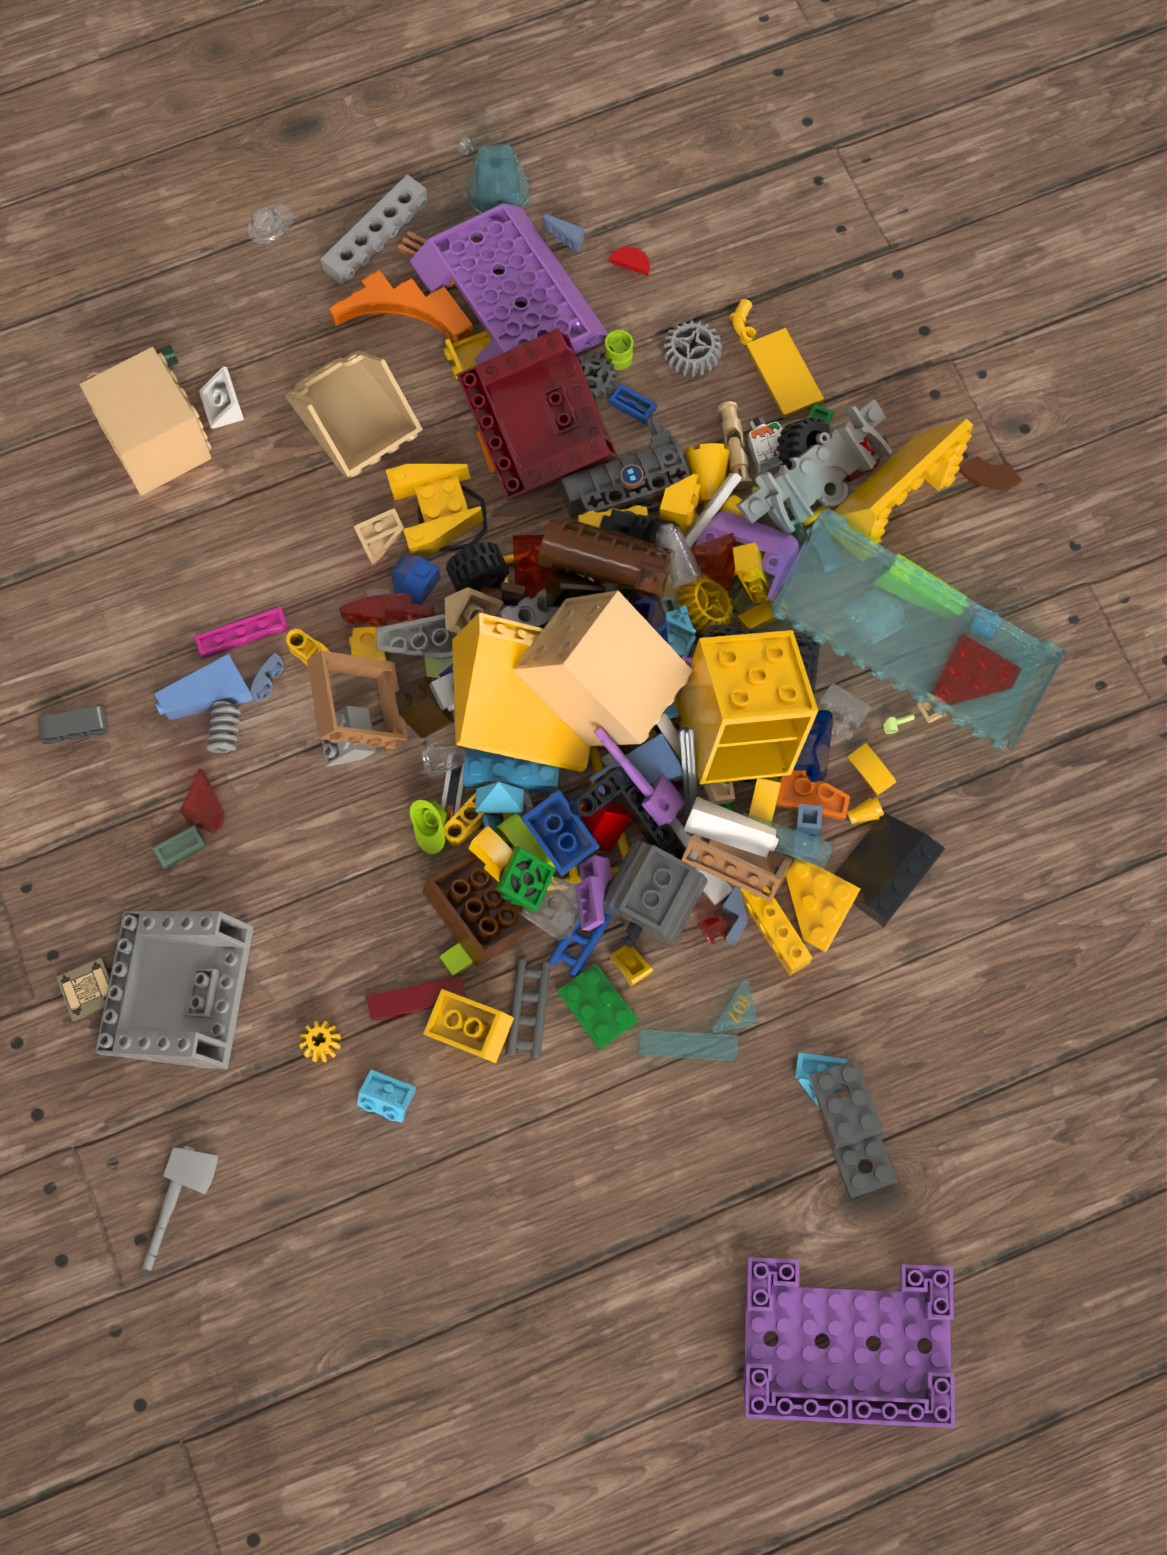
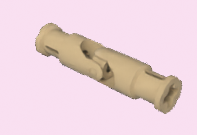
M728 401L719 405L718 411L721 413L723 420L721 428L725 447L728 446L730 452L728 459L729 469L732 473H737L739 476L742 474V479L734 489L743 490L752 486L753 482L749 478L748 457L743 450L745 442L741 420L737 418L736 410L738 405L736 402Z

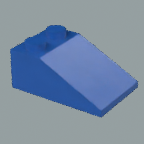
M558 790L521 819L560 875L563 876L598 850L600 846L583 818L571 813L569 809L570 799L565 793Z

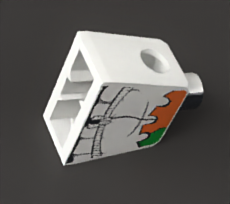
M762 417L753 419L750 422L753 431L748 433L747 444L758 474L783 463L782 460H779L778 456L780 454L777 451V446H779L777 440L781 436L780 432L783 428L778 422L766 425Z

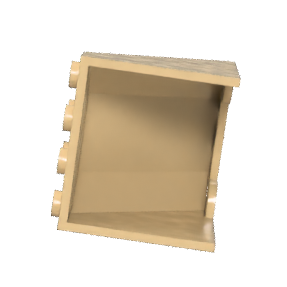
M356 351L345 358L340 357L331 361L299 381L294 386L295 389L285 395L288 402L340 472L347 477L358 475L362 472L361 468L368 464L373 465L381 460L380 456L387 452L392 453L396 451L401 443L415 439L418 433L423 430L385 360L362 351Z

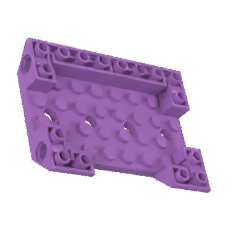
M505 203L498 205L429 238L410 260V264L430 293L442 287H450L451 277L491 337L490 343L475 358L477 365L557 328H560L569 336L576 355L605 341L608 335L604 326L522 207ZM473 237L482 238V241L476 243L473 242L471 239ZM496 269L503 270L504 273L502 275H496L493 273V271ZM521 301L526 303L527 305L523 308H519L515 304Z
M748 1257L744 1345L745 1418L955 1428L954 1373H951L950 1320H954L953 1267L901 1264L898 1292L798 1287L799 1260ZM768 1331L774 1332L778 1337L777 1344L773 1347L767 1346L763 1340L764 1334ZM818 1334H824L828 1337L829 1344L825 1349H820L815 1345V1337ZM875 1336L878 1338L880 1346L877 1351H870L867 1348L866 1340L868 1337ZM922 1338L927 1339L931 1344V1349L927 1354L921 1353L917 1348V1343Z

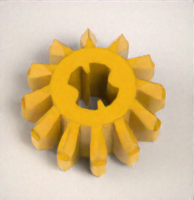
M314 1021L313 1029L308 1025L305 1026L308 1035L300 1034V1038L304 1042L299 1044L301 1049H306L304 1052L306 1058L312 1055V1061L317 1062L319 1056H321L322 1061L327 1062L326 1055L329 1053L334 1058L336 1054L332 1049L341 1048V1045L336 1042L341 1039V1035L334 1034L337 1028L334 1025L329 1027L327 1021H324L321 1027L318 1021ZM323 1037L325 1043H320L318 1046L315 1041Z

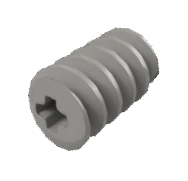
M223 701L214 702L212 704L214 710L211 712L212 719L209 723L211 728L208 730L210 736L207 742L209 745L206 749L215 753L234 751L237 747L230 744V742H236L238 738L231 734L239 732V729L233 725L240 723V720L234 718V716L241 715V711L235 709V706L231 703Z

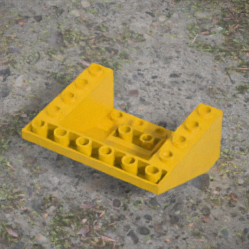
M964 419L917 433L825 518L823 525L825 530L861 563L867 558L872 559L879 551L878 546L882 542L881 536L885 532L884 526L888 523L887 517L895 504L901 505L907 498V493L912 489L914 491L917 490L924 482V479L938 492L944 486L949 487L956 479L954 475L960 468L958 465L964 458L962 454L968 447L966 443L972 437L970 433L973 424L969 420Z
M479 612L452 639L456 745L583 772L587 768L591 746H587L513 671L543 628Z

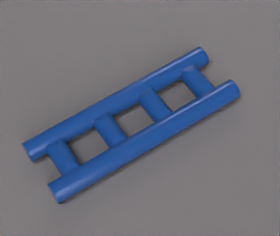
M578 909L547 962L556 966L560 960L571 966L568 974L574 978L577 977L612 917L604 912L605 922L595 927L590 937L587 938L576 932L581 924ZM571 940L584 946L577 959L564 952Z

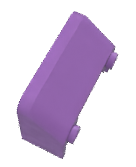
M728 511L718 512L700 533L687 567L698 574L707 550L713 551L719 548L724 536L743 544L755 542L759 550L766 552L762 560L764 570L775 576L767 598L772 603L777 604L799 551L798 541L792 535L757 522L749 524L744 517Z

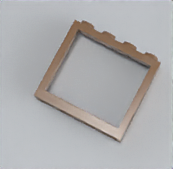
M319 651L307 659L320 739L330 740L333 743L349 742L350 745L367 744L368 747L384 746L386 749L398 748L399 744L408 740L405 720L399 715L395 693L399 691L394 662L328 651ZM328 671L376 678L386 732L337 726Z
M693 835L681 861L770 902L773 900L793 860L792 858L776 851H769L767 857H763L711 839L708 842L703 840L705 837ZM694 852L698 853L695 860L690 858ZM765 885L772 887L770 894L763 891Z

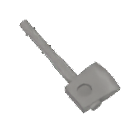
M184 1145L182 1149L173 1147L163 1177L171 1181L147 1254H145L146 1257L142 1268L152 1270L182 1185L206 1194L215 1174L218 1156L194 1151V1148Z

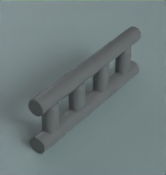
M518 959L511 1016L514 1019L509 1029L506 1055L515 1057L517 1049L531 1050L530 1058L540 1059L551 963L541 962V969L526 968L527 960ZM525 977L539 979L538 993L523 992ZM522 1001L537 1003L535 1017L521 1015ZM519 1025L534 1026L532 1041L518 1039Z

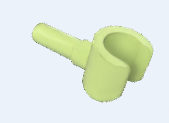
M913 714L897 719L890 717L883 724L886 734L895 733L898 731L897 725L913 720L915 717Z

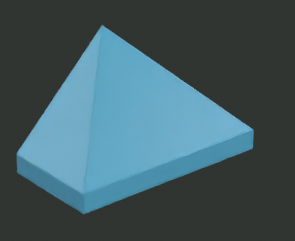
M501 782L477 788L475 812L523 813L524 789Z

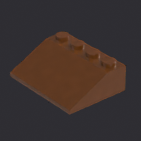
M472 854L428 879L422 893L476 967H479L496 957L536 927L540 921L532 911L524 906L511 904V900L503 899V893L496 890L499 882L484 869L486 864L475 854Z

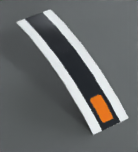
M452 756L449 758L441 806L447 812L448 820L460 809L464 784L465 758Z

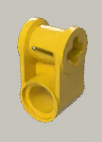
M300 629L291 630L286 636L289 651L306 666H308L307 659L319 651L330 652L322 643L314 640ZM297 639L303 640L299 646L292 645Z

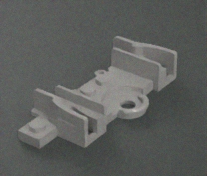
M872 399L860 409L855 405H849L844 408L856 428L848 421L835 427L829 434L826 432L817 434L816 442L820 445H812L797 458H790L792 462L791 470L787 469L786 465H781L779 472L774 476L770 472H762L756 476L755 482L759 489L737 504L747 522L753 524L767 512L779 531L792 533L795 531L793 525L802 523L814 515L810 506L816 500L826 507H836L842 504L848 495V485L842 479L857 469L859 471L873 469L876 464L875 460L893 453L887 442L874 429L875 426L887 418L877 401ZM863 438H866L875 452L873 456L858 443ZM829 482L833 483L836 488L832 496H828L824 491L825 485ZM783 501H785L795 517L791 521L786 513Z

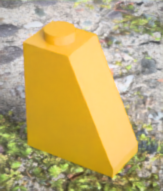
M757 778L748 818L771 827L781 778Z

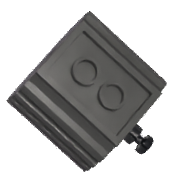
M633 841L604 895V912L628 926L625 931L628 936L627 938L622 937L621 943L629 948L634 947L635 943L632 940L633 938H638L641 933L664 945L674 946L708 880L695 867L660 848L642 841Z

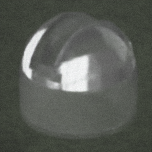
M463 136L457 151L464 155L471 154L475 148L474 142L470 138Z

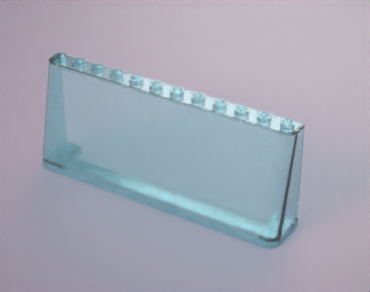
M827 508L820 512L770 606V609L773 611L771 615L781 621L785 619L793 623L792 627L799 632L804 633L807 631L812 634L814 641L822 645L825 643L833 647L832 651L842 657L846 654L853 659L852 663L863 669L865 666L873 670L872 675L881 680H885V678L893 682L892 686L901 692L906 690L912 693L914 700L922 704L927 702L933 706L932 710L940 715H949L952 717L951 721L960 727L966 725L972 729L971 733L981 739H984V737L992 741L991 745L1002 751L1005 748L1013 749L1068 651L1049 640L1039 641L847 526L848 520L831 509Z

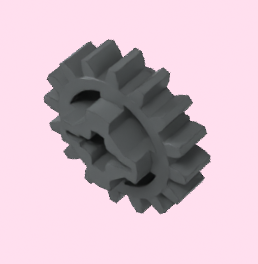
M588 354V359L586 360L580 357V365L595 401H598V396L600 395L605 399L606 392L612 393L613 386H616L617 372L614 370V364H608V358L600 360L599 354L595 358Z

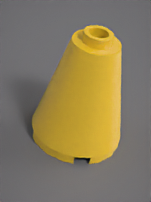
M707 443L700 444L699 449L693 450V446L685 449V458L690 474L698 475L697 484H701L699 503L703 504L704 507H706L725 481L730 452L728 446L724 449V444Z

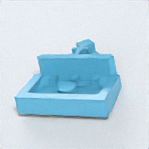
M686 605L664 614L660 613L657 617L653 618L650 625L681 658L683 656L687 657L692 643L696 639V630L691 624Z
M798 1052L795 1077L817 1106L819 1103L809 1075L846 1063L847 1059ZM837 1085L834 1092L842 1088V1085Z

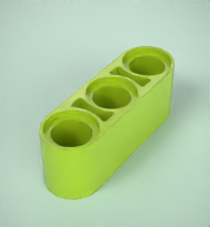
M514 813L496 826L498 835L512 851L515 846H520L555 868L518 814Z

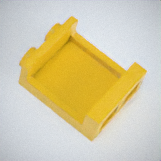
M487 331L452 344L450 339L445 340L446 348L443 349L446 360L451 361L453 364L451 369L455 379H458V373L477 365L475 358L492 340Z

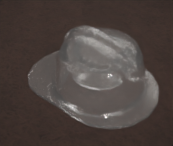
M271 204L257 209L251 216V221L248 224L247 231L250 239L261 245L272 243L293 224V212L283 204Z

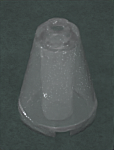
M673 523L660 526V531L656 532V544L676 551L666 586L671 585L672 588L697 581L696 576L700 579L704 578L703 572L679 527H673Z

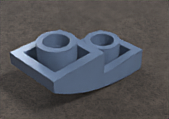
M276 652L261 667L251 686L250 693L256 703L271 694L274 687L270 679L278 677L285 667L281 657Z

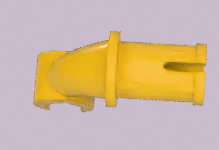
M741 299L735 312L730 315L733 328L740 336L739 340L743 345L751 342L756 334L754 328L745 327L746 317L753 306L747 299Z

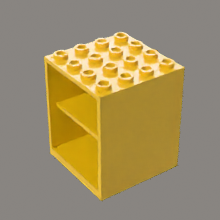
M793 630L699 638L690 666L693 671L688 677V682L683 687L678 703L683 726L693 729L696 773L699 783L708 784L791 775L818 713L817 704Z

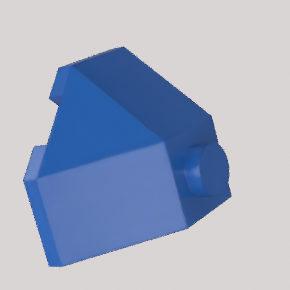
M403 554L391 571L397 603L415 614L441 579L439 567L421 556Z

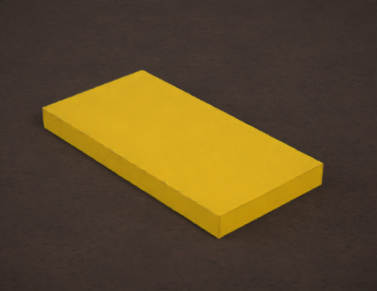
M786 328L746 344V349L783 418L811 408L813 404L818 405L824 402L823 395Z

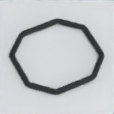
M461 486L462 491H466L480 501L484 519L483 529L469 544L445 546L438 551L463 549L476 544L487 532L485 501L466 486ZM419 505L417 508L419 524H422L423 517Z

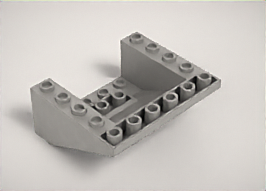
M124 911L95 1053L202 1068L228 1069L254 927L220 911ZM109 999L118 1001L112 1005H109Z

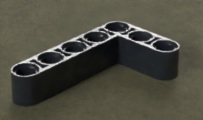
M622 766L609 769L570 800L569 809L571 813L580 817L594 814L613 798L617 797L650 845H654L669 854L674 849L677 853L676 858L682 860L686 848L670 824L665 823L659 826L651 816L648 822L644 820V812L646 810L641 804L645 796L630 779ZM618 771H620L623 775V781L621 783H619L616 778ZM600 785H602L605 789V795L603 797H601L598 793V788ZM632 791H634L637 795V799L634 803L630 799V794ZM582 799L587 804L584 812L580 809V801ZM659 830L663 832V839L661 842L657 838V833Z

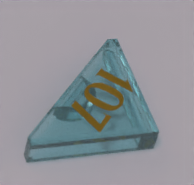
M747 979L743 980L714 1025L713 1033L758 1023Z

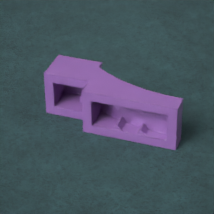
M596 855L579 865L581 882L575 885L581 928L586 931H590L605 922L604 894L607 883L612 881L609 858Z

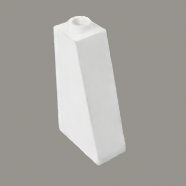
M696 797L684 831L763 857H767L769 851L774 852L779 840L776 838V829L700 797Z

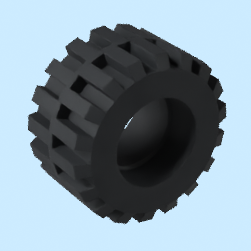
M815 417L786 425L785 429L781 430V436L777 440L779 443L777 451L780 454L778 458L782 460V465H786L787 469L791 470L792 462L790 458H797L812 445H820L816 442V436L823 432L829 434V425L824 424L823 420H817Z
M481 542L467 546L453 555L446 564V571L456 592L467 587L479 592L483 586L494 589L509 574V569L498 545L493 542Z

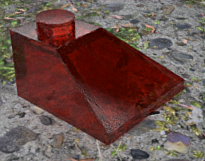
M199 768L180 812L189 825H195L197 828L215 834L217 828L222 827L225 815L212 783L204 770Z

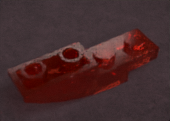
M408 594L369 596L349 602L339 609L342 619L352 624L365 622L374 627L387 625L389 617L395 621H404L405 619L418 620L435 616L433 606L414 604L412 595Z

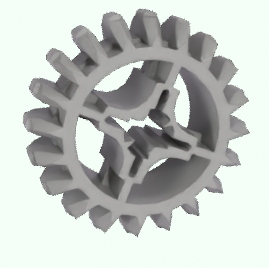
M692 319L689 324L682 321L681 327L675 324L673 330H669L667 337L664 338L663 352L665 361H669L668 365L670 368L675 367L676 373L683 371L684 377L687 373H691L692 377H694L697 372L702 376L704 370L710 373L712 366L716 367L718 360L721 358L722 344L720 343V335H716L715 329L710 330L709 323L703 326L701 320L697 324Z

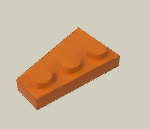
M794 766L791 775L781 777L776 806L797 811L799 804L823 806L822 816L845 821L850 796L830 784L823 783L814 778L809 772L802 771Z

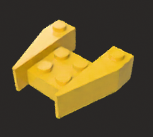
M404 464L386 470L394 500L397 501L417 495L425 523L403 529L411 555L424 557L434 554L440 548L445 547L484 521L480 506L468 510L460 482L471 479L467 464Z

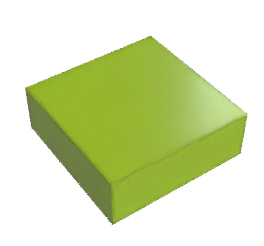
M457 943L439 956L453 977L473 964V961L460 943Z

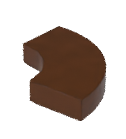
M978 456L961 465L958 470L970 482L978 486L983 485L994 489L1010 488L1020 484L1022 481L1010 463L991 465L981 460Z

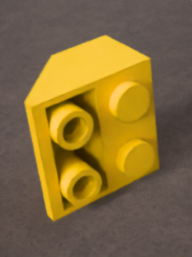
M696 474L666 488L660 507L659 519L680 525L677 533L684 535L687 527L691 528L694 509L695 507L697 508L700 498L701 484H697L698 475Z

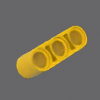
M476 793L444 826L446 841L452 846L462 845L482 825L483 815L492 814L477 813L478 816L473 820L465 818L469 812H475ZM453 829L461 830V834L457 837L449 835Z

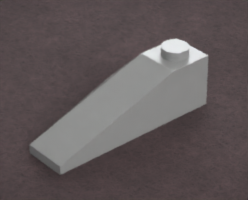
M445 614L376 628L377 650L442 660L453 658L452 639L457 633L446 629Z

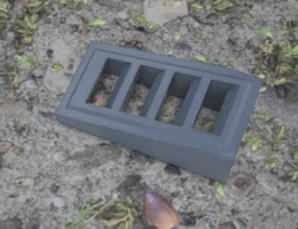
M545 214L543 217L544 229L572 250L579 252L584 242V228Z

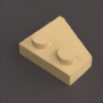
M395 508L353 526L372 567L379 562L404 531V526Z

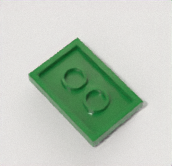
M596 963L557 990V994L599 1051L639 1023L637 1017Z

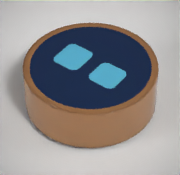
M633 464L625 466L620 473L621 483L630 489L639 487L643 482L642 469Z

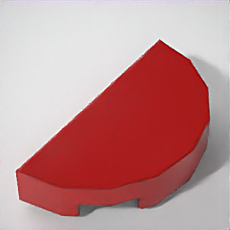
M622 247L614 251L608 258V263L647 276L649 275V259L638 248Z

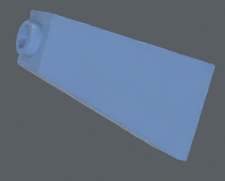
M229 654L154 693L158 700L154 703L160 715L165 713L169 720L214 710L212 704L218 701L237 705L253 700L248 687Z
M662 733L626 755L628 760L640 771L651 786L661 774L668 778L671 783L683 780L681 761ZM617 761L590 777L591 782L595 781L609 769L621 765ZM620 771L616 775L619 783L623 781V775ZM600 785L598 791L605 795V789Z

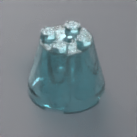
M508 144L482 146L476 155L467 182V198L470 206L481 214L503 203L523 208L529 202V179L513 148Z

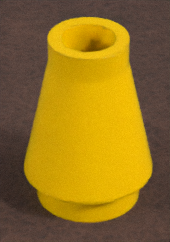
M870 797L852 810L847 811L852 825L878 820L880 816L884 815L877 797L874 799Z

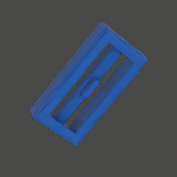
M619 384L608 400V404L645 425L648 422V418H651L653 411L657 409L656 403L622 384ZM621 392V393L627 395L628 397H630V398L636 400L637 402L643 404L644 406L648 407L649 409H648V410L645 409L644 407L638 405L635 401H633V400H631V399H628V398L622 396V395L619 394V393Z

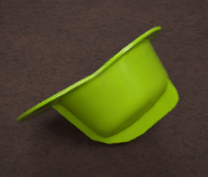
M419 799L414 801L410 806V817L418 845L428 854L439 853L445 844L444 826L448 820L447 812L436 800L428 802Z

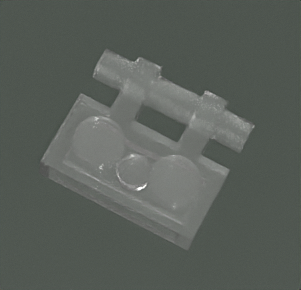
M832 683L819 702L826 709L823 713L818 710L815 719L818 720L817 723L821 726L826 725L835 731V735L841 738L843 736L850 741L855 733L849 730L848 726L852 724L859 728L872 707ZM832 713L844 719L841 724L830 718Z

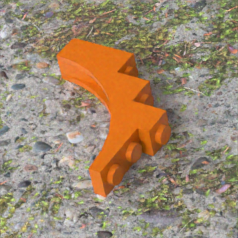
M380 270L367 275L361 281L363 289L353 292L351 296L343 301L336 302L329 308L331 319L336 326L364 315L391 313L422 320L445 334L452 343L474 335L473 324L445 287L425 297L411 278L406 282H401L393 289Z

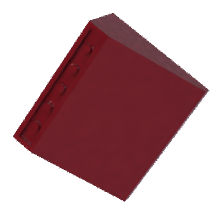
M560 328L457 374L507 500H512L559 483L560 477L619 459L569 336Z

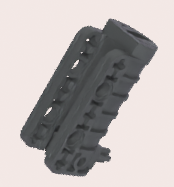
M654 417L651 418V421L647 422L652 435L649 449L559 478L560 490L570 518L583 515L589 511L599 513L607 512L609 509L624 510V507L629 509L635 503L641 507H646L645 500L648 503V514L660 510L662 502L654 503L651 498L660 495L663 497L666 488L689 477L690 472L675 437L671 435L670 430L664 432L659 418L656 419ZM630 464L639 466L643 471V482L634 489L625 487L620 480L621 470Z

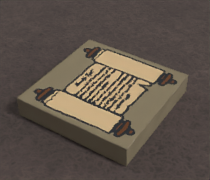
M102 958L56 977L73 1022L104 1009L110 976ZM109 999L108 1005H112L118 1001Z

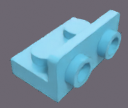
M370 1070L359 1091L357 1105L368 1112H375L388 1120L402 1123L405 1118V1112L415 1094L416 1087Z

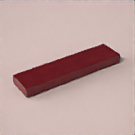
M462 976L366 996L371 1021L434 1008L441 989L466 998Z

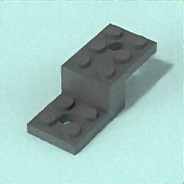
M855 1059L809 1075L811 1085L826 1122L823 1129L849 1198L852 1199L897 1183V1178L880 1137L883 1127L857 1060ZM837 1085H844L848 1089V1096L845 1098L837 1097L834 1092ZM867 1160L870 1162L872 1167L870 1173L864 1174L858 1169L859 1161Z

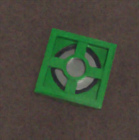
M515 846L508 863L504 865L500 872L496 890L503 893V899L511 900V904L524 906L532 912H537L556 869L524 848Z

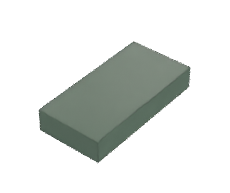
M193 825L152 849L165 870L202 850L206 845L197 828Z

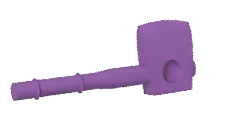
M601 726L597 727L593 732L599 738L600 743H603L617 760V763L622 766L630 779L644 794L645 799L641 805L659 826L673 822L676 818L675 814L685 804L683 797L676 787L663 774L651 786L614 743L610 735Z

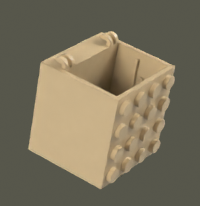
M153 346L100 374L97 372L90 373L87 376L88 380L79 384L103 432L141 496L212 459L209 450L212 448L207 440V435L203 430V425L198 418L199 415L193 405H190L184 389L178 385V380L173 371L169 370L163 354H157Z

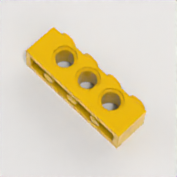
M765 885L763 891L770 894V890ZM740 888L745 907L788 975L791 976L808 966L813 957L775 898L770 902Z

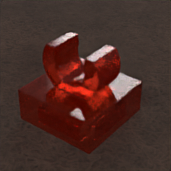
M719 913L697 923L700 932L712 944H715L714 935L716 933H720L723 939L727 938L725 929L729 927L726 920Z

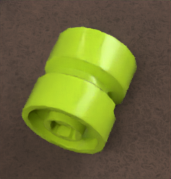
M624 330L612 331L605 339V358H608V364H614V370L627 369L633 361V338Z

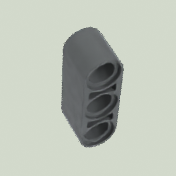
M89 707L46 715L38 719L40 740L43 744L62 743L99 736L108 732L104 707Z

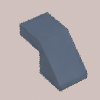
M798 805L793 857L798 855L806 859H817L823 806Z
M735 886L722 908L723 913L736 920L726 938V942L733 946L748 922L741 891L737 886Z

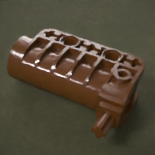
M567 519L563 523L550 520L541 543L538 565L550 569L555 567L566 570L567 574L572 572L583 575L584 579H589V577L601 580L600 583L603 585L606 582L618 585L620 590L624 587L635 590L637 595L660 602L665 593V585L676 551L575 520Z

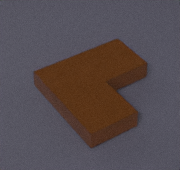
M503 582L501 590L483 586L480 591L504 602L503 605L518 606L521 600L527 598L525 586Z

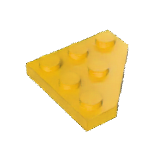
M797 855L786 874V879L804 941L827 952L860 888Z

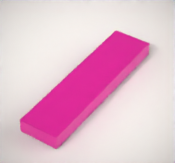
M280 606L194 636L201 658L205 659L288 630L289 628Z

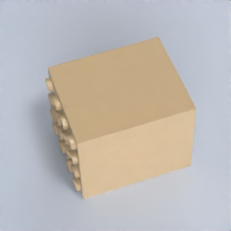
M619 591L566 599L513 669L587 746H604L593 732L599 726L610 735V738L616 745L643 743L649 737L652 727L661 720L664 710L674 702L675 695L679 689L686 685L688 677L693 671Z

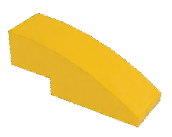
M487 826L472 840L468 849L486 864L484 869L499 882L500 872L504 865L508 863L512 850L498 834Z

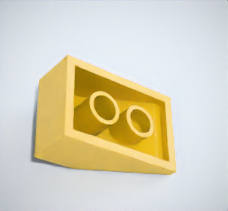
M441 989L423 1035L496 1063L514 1017Z

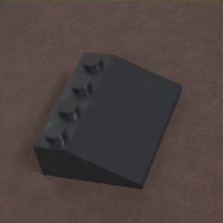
M883 812L884 815L879 817L834 875L860 888L853 904L885 928L935 864L945 848L922 831Z

